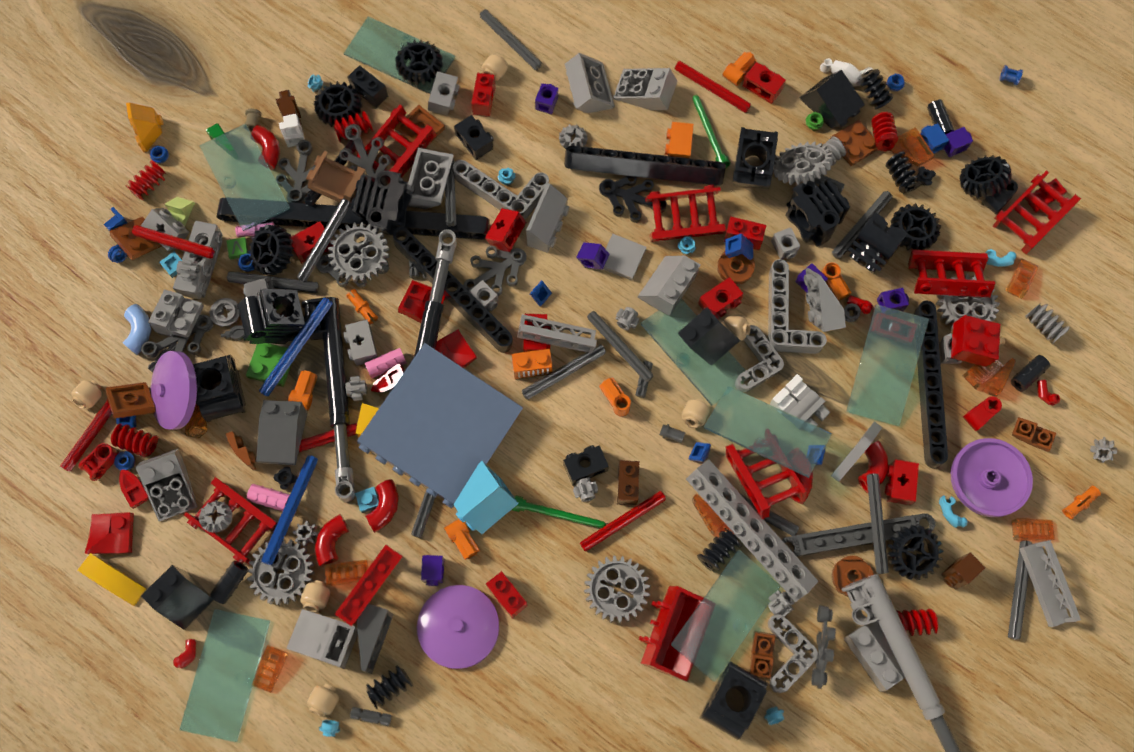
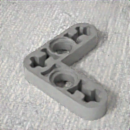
M750 325V333H754L755 337L746 335L744 341L760 363L737 377L735 387L740 392L750 391L778 374L784 366L780 355L763 332L755 325ZM759 346H764V347H766L767 350H768V353L762 354V353L758 350V347H759ZM771 363H773V364L777 363L778 366H777V367H776V366H773V367H772V366H771ZM761 370L764 373V377L758 378L754 371ZM749 377L751 378L747 385L741 384V381H746Z
M875 421L832 473L831 476L838 482L870 446L882 429Z
M778 614L769 618L768 628L793 655L772 676L769 684L775 693H783L816 661L818 652L785 617ZM773 619L776 621L780 619L782 621L780 625L784 629L788 626L790 630L786 631L782 636L780 633L783 630L780 627L774 628L773 625L775 623ZM789 633L797 635V644L792 645L787 641ZM802 641L805 643L802 647L806 651L809 649L812 651L810 654L812 659H805L803 657L805 652L802 649L798 651L795 649L801 645ZM790 663H796L799 666L798 674L793 675L789 672L788 666ZM784 671L786 676H788L792 680L789 681V679H786L783 682L784 688H776L775 685L777 684V682L775 681V679H782L785 675L781 672Z

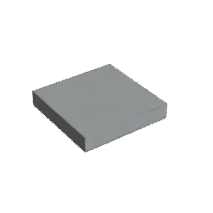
M612 234L606 247L610 255L603 269L633 280L647 247Z

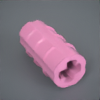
M400 348L365 362L371 379L398 364H406Z
M252 484L247 493V501L283 511L290 495L282 491L273 490V488L270 489Z

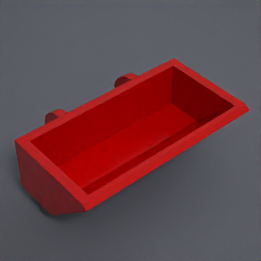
M669 586L663 602L652 601L651 606L659 609L660 612L656 621H650V624L654 626L651 636H639L638 640L647 644L640 664L688 682L715 603L680 586Z

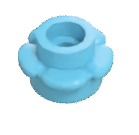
M312 74L308 81V88L312 89L313 92L318 89L320 90L323 80H321L320 75Z
M503 168L498 172V180L504 185H510L515 180L516 175L511 168Z
M686 236L678 242V249L683 254L693 253L696 249V243L693 238Z
M778 707L766 710L767 714L764 716V719L767 720L769 725L784 720L782 714L784 711L779 710Z
M323 720L319 730L323 731L324 736L333 737L335 733L340 732V728H338L339 722Z

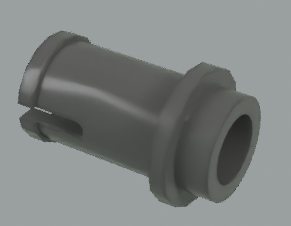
M663 424L659 435L663 436V439L666 437L682 443L685 432L672 428L669 424Z

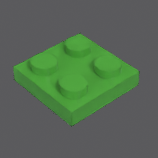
M270 343L257 344L246 377L265 382L288 348ZM291 365L278 382V386L284 387Z

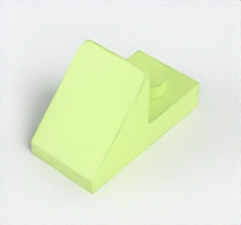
M176 197L165 203V206L171 212V215L185 226L195 202Z

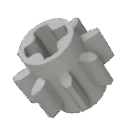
M186 257L185 260L178 262L176 271L182 277V280L192 282V279L199 277L201 265L197 264L198 262L195 261V258Z
M626 307L625 310L620 308L616 314L617 325L628 331L630 327L635 329L639 323L638 313L630 307Z
M359 376L350 377V382L345 384L347 397L352 396L353 401L363 400V395L367 394L366 381H361Z
M1106 437L1099 441L1095 439V446H1090V451L1095 452L1093 459L1098 458L1102 463L1109 459L1113 460V454H1117L1114 440H1106Z
M590 478L578 480L576 482L577 486L573 487L575 498L580 497L581 502L593 500L595 493H598L596 481L591 482Z
M305 521V525L297 524V531H293V534L298 536L295 542L300 543L303 541L304 547H307L308 543L315 544L314 539L318 533L314 530L317 529V526L314 524L310 527L308 521ZM308 530L310 534H307L306 537H304L303 533H306Z
M778 590L768 598L771 601L768 607L774 615L781 614L782 617H785L794 610L792 607L794 600L785 591L781 593Z

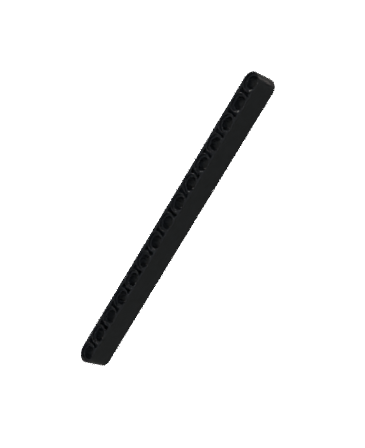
M220 198L216 217L227 222L257 224L273 222L274 225L310 227L321 221L324 228H326L338 206L321 204L310 206L306 203ZM349 207L337 229L346 230V225L353 228V223L360 227L361 222H363L366 228L369 223L366 218L363 220L352 212V208ZM406 211L404 227L413 235L439 237L443 230H451L455 233L456 238L485 240V236L489 231L490 220L484 216L456 214V225L448 227L446 225V213Z

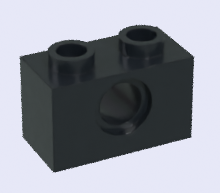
M359 65L347 76L349 84L354 89L356 88L359 95L375 108L388 98L386 86Z
M472 115L454 126L455 135L475 160L493 150L494 139L489 132L486 133L480 120H476Z
M594 445L588 446L584 449V452L576 454V452L571 453L563 460L564 468L572 486L580 479L595 477L607 472L609 469L600 445L596 447ZM587 460L591 465L584 468L580 465V462Z

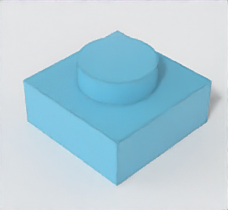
M174 251L159 263L173 278L177 275V264L182 260Z
M375 487L355 493L361 513L377 507L379 499Z

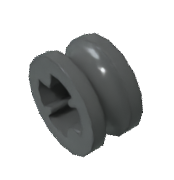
M851 303L845 306V321L855 322L861 314L858 305ZM850 310H853V316L849 315Z

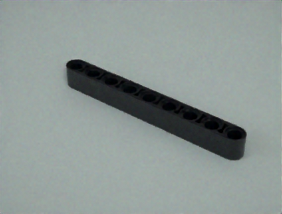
M568 146L565 149L564 166L568 169L707 185H722L724 182L726 165L722 162L583 146Z
M405 227L396 228L393 231L395 247L433 284L437 265L435 257ZM399 237L406 238L404 240H398ZM412 249L418 250L416 253H411L410 251ZM424 262L431 263L429 266L423 265ZM448 271L443 292L445 298L499 352H508L512 347L513 341L511 333ZM454 287L457 290L454 292L448 291V288ZM463 300H468L470 303L467 305H463L460 302ZM475 313H480L483 316L480 318H476L473 315ZM488 326L495 327V330L488 331L486 328ZM506 339L508 343L501 344L499 340Z
M926 300L921 302L914 311V324H917L915 341L924 460L928 467L935 469L947 461L948 448L936 306L933 302ZM922 309L926 310L928 314L923 313ZM923 327L928 328L929 332H926ZM924 344L928 345L931 350L926 349ZM925 362L930 363L932 368H929ZM927 380L931 381L934 386H930ZM928 398L934 400L935 405L931 404ZM930 417L935 418L937 424L933 423ZM931 435L938 439V443L932 440ZM933 454L939 457V462L934 460Z

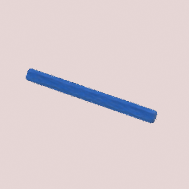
M324 297L259 389L260 393L268 397L332 306L333 303L329 299Z
M308 455L261 559V562L266 565L274 563L318 462L315 456Z

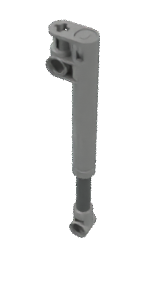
M874 574L841 588L842 592L847 593L851 601L852 618L855 623L866 625L878 621L919 708L922 710L925 720H930L945 752H961L944 719L943 714L945 710L879 575ZM862 610L867 613L868 617L863 615Z

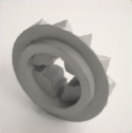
M569 124L568 127H563L559 134L560 144L565 149L568 146L584 147L587 143V133L584 128ZM576 133L577 138H574V140L571 142L570 136Z
M230 298L217 300L210 309L211 320L215 325L230 327L231 324L237 322L240 316V311L237 309L238 303ZM223 307H225V309H227V311H230V312L228 313L227 318L224 317V315H221V314L224 313V311H223L224 308H223Z
M217 500L211 503L207 502V505L201 508L200 515L198 516L200 525L208 532H220L226 529L232 520L230 507L225 502ZM216 509L217 513L222 516L217 517L214 523L212 517L209 516L213 515Z

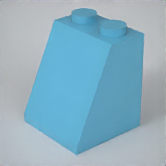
M481 461L458 496L454 506L458 511L456 513L457 517L463 523L466 521V524L472 531L476 529L479 533L483 534L519 503L502 479Z

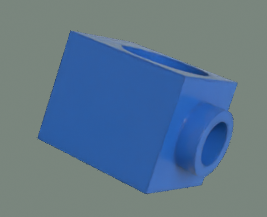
M938 123L933 126L928 125L924 127L917 139L928 156L943 150L949 141Z

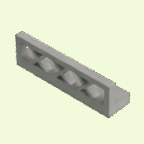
M521 315L518 338L588 353L593 352L597 342L595 340L596 330ZM524 322H532L534 326L525 325ZM546 325L551 326L553 330L544 329L542 327ZM564 329L569 330L571 334L562 333L561 331ZM582 333L589 334L590 338L581 337L579 335H581Z
M1051 540L1019 548L1048 626L1055 627L1066 622L1081 620ZM1042 546H1045L1048 556L1045 554ZM1058 587L1061 589L1063 595L1060 594ZM1066 607L1069 609L1071 617H1069Z

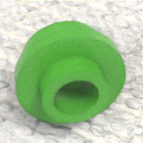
M813 112L807 116L805 122L808 128L818 130L822 127L824 120L820 113Z

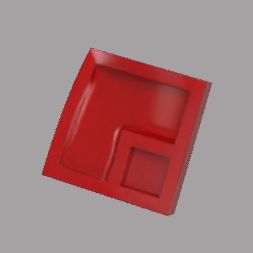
M412 280L398 307V313L421 323L423 311H425V302L430 299L432 287ZM444 295L442 297L441 304H444V301L446 299Z
M459 329L441 338L436 343L435 350L462 368L467 367L477 359V356Z
M134 513L92 514L85 554L132 553Z

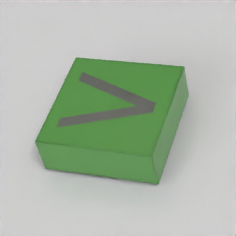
M245 237L226 241L230 260L240 258L243 254H248Z

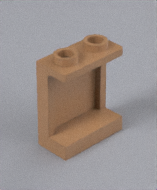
M324 151L322 156H317L314 163L316 167L314 170L310 169L306 179L309 180L307 188L339 203L343 198L351 202L357 191L356 183L360 180L361 175H364L365 169L358 167L354 171L327 158L328 152Z

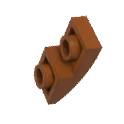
M1018 417L1012 436L1031 446L1050 452L1056 432L1038 427V423Z
M233 431L226 433L227 440L238 458L250 469H256V455L254 451H250L246 446L244 447L241 436L236 435Z
M754 631L750 673L755 676L771 679L775 634Z

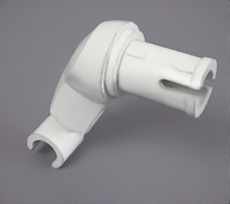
M829 58L825 59L824 63L820 66L822 72H829L831 69V73H835L842 69L852 86L855 87L860 86L862 81H864L863 79L858 81L857 78L872 69L868 67L859 71L850 63L836 60L832 64V60Z

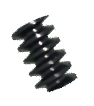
M879 69L868 70L857 78L858 81L864 80L861 83V87L867 85L864 92H871L867 98H874L871 101V104L877 103L874 109L884 107L893 99V94L889 93L890 88L886 87L887 83L882 81L883 76L879 75Z
M904 151L895 154L886 162V168L889 169L892 179L896 181L895 185L899 187L900 193L911 192L922 184V182L915 183L919 177H912L916 171L914 169L909 170L912 164H906L909 161L908 157L902 158L906 155Z
M724 528L725 532L720 531L719 537L713 539L714 543L710 542L708 548L703 549V554L697 556L699 561L710 571L713 568L719 571L718 563L726 564L723 557L730 559L731 556L728 552L736 553L735 545L740 548L742 547L739 539L727 528Z
M398 665L395 666L396 673H393L391 670L388 671L389 678L383 674L381 675V683L374 679V687L366 684V692L376 709H378L377 702L382 706L385 704L384 697L391 701L392 693L399 696V688L405 692L407 691L406 684L413 687L405 670L401 669Z

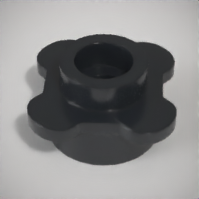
M924 166L919 167L918 175H916L919 177L917 182H922L921 185L930 186L932 178L936 175L935 171L928 170Z
M284 467L274 475V480L280 484L282 490H286L290 484L296 482L297 476L292 474L290 467Z

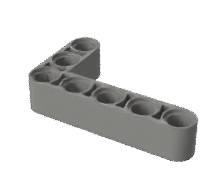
M458 160L453 164V171L457 182L499 210L502 208L514 211L522 209L523 211L520 214L524 219L535 209L546 183H549L547 174L537 173L517 196L468 162Z
M777 259L773 262L769 271L768 341L778 352L819 353L827 341L825 334L819 331L789 330V266L785 260ZM775 269H781L782 273L777 272ZM778 285L782 287L783 290H778L775 288V286ZM774 303H780L782 307H777ZM774 320L781 321L782 325H777ZM774 338H780L782 343L776 342ZM793 339L800 340L801 344H796ZM812 340H817L820 345H815Z

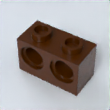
M619 461L617 504L637 505L640 461Z
M970 552L956 559L941 575L944 577V582L956 590L968 585L986 567Z

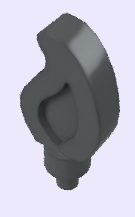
M241 325L234 326L230 331H225L224 334H221V338L226 337V339L231 338L236 341L243 339L245 336L243 326Z

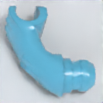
M993 249L985 252L988 255L987 264L997 267L1013 265L1017 257L1013 251L1008 252L1002 258L997 257L996 251Z
M943 495L939 499L943 516L954 528L959 526L966 527L967 519L961 518L952 512V505L956 502L955 498L951 496L948 500L949 502H947L946 496Z

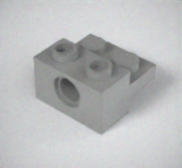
M164 289L148 322L157 333L171 337L177 335L189 338L204 306L201 302L184 298L180 293Z

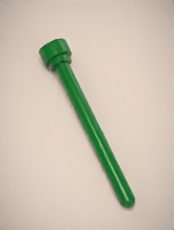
M694 95L692 100L716 154L715 161L724 163L727 168L731 165L730 159L723 154L699 96Z
M515 496L519 504L512 511L528 510L600 529L606 526V522L529 503L522 496Z

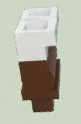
M290 90L280 91V98L276 99V103L284 122L279 123V127L288 148L294 147L301 140H305L302 123L299 119L302 118L294 95L291 96Z

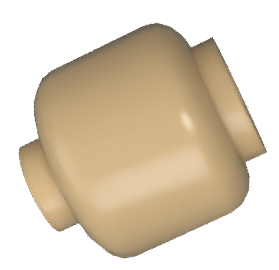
M495 54L490 55L482 65V72L495 75V81H499L508 69L505 58Z
M728 316L724 320L741 341L746 338V335H749L750 324L745 317Z
M87 380L81 381L71 392L72 402L81 409L92 408L102 398L101 386L93 380L91 382Z
M701 399L689 400L683 409L682 419L685 425L690 428L702 427L706 423L710 409Z
M316 580L313 583L306 584L300 601L304 605L303 608L305 610L318 613L319 610L326 608L331 592L326 587V583Z
M326 683L323 687L316 686L307 700V704L310 707L308 710L321 717L330 715L339 700L338 695L334 693L336 688Z

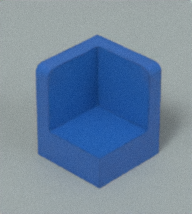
M112 207L110 210L114 213V216L103 225L110 231L128 222Z
M742 233L725 239V255L731 258L743 254L749 260L753 259V243Z

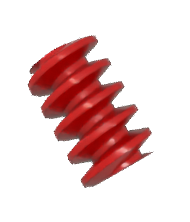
M362 111V117L356 113L355 119L349 115L348 122L344 117L341 124L337 119L335 120L334 128L339 143H341V137L348 141L345 129L351 124H356L361 128L360 136H362V130L366 134H368V128L373 131L369 116L365 111ZM353 128L352 132L355 134L357 130Z
M881 112L872 118L871 124L876 148L886 152L891 151L895 147L898 135L894 115L890 112Z
M153 160L149 162L151 167L148 165L144 166L146 172L139 171L141 177L134 175L135 182L129 180L128 184L130 187L126 186L134 196L142 201L144 200L142 194L149 196L147 189L154 191L153 184L160 186L158 179L165 181L163 176L166 174L165 171Z
M121 423L115 427L111 435V444L123 450L126 449V451L133 452L144 458L154 452L159 440L157 435L152 437L149 432L145 434L143 430L137 431L136 427L130 428L128 424L123 427Z
M915 609L910 612L903 610L902 613L896 610L905 630L909 631L910 636H914L915 630H917L919 636H922L923 630H925L926 635H930L931 629L937 634L938 619L933 609H927L926 611L920 609L918 612Z

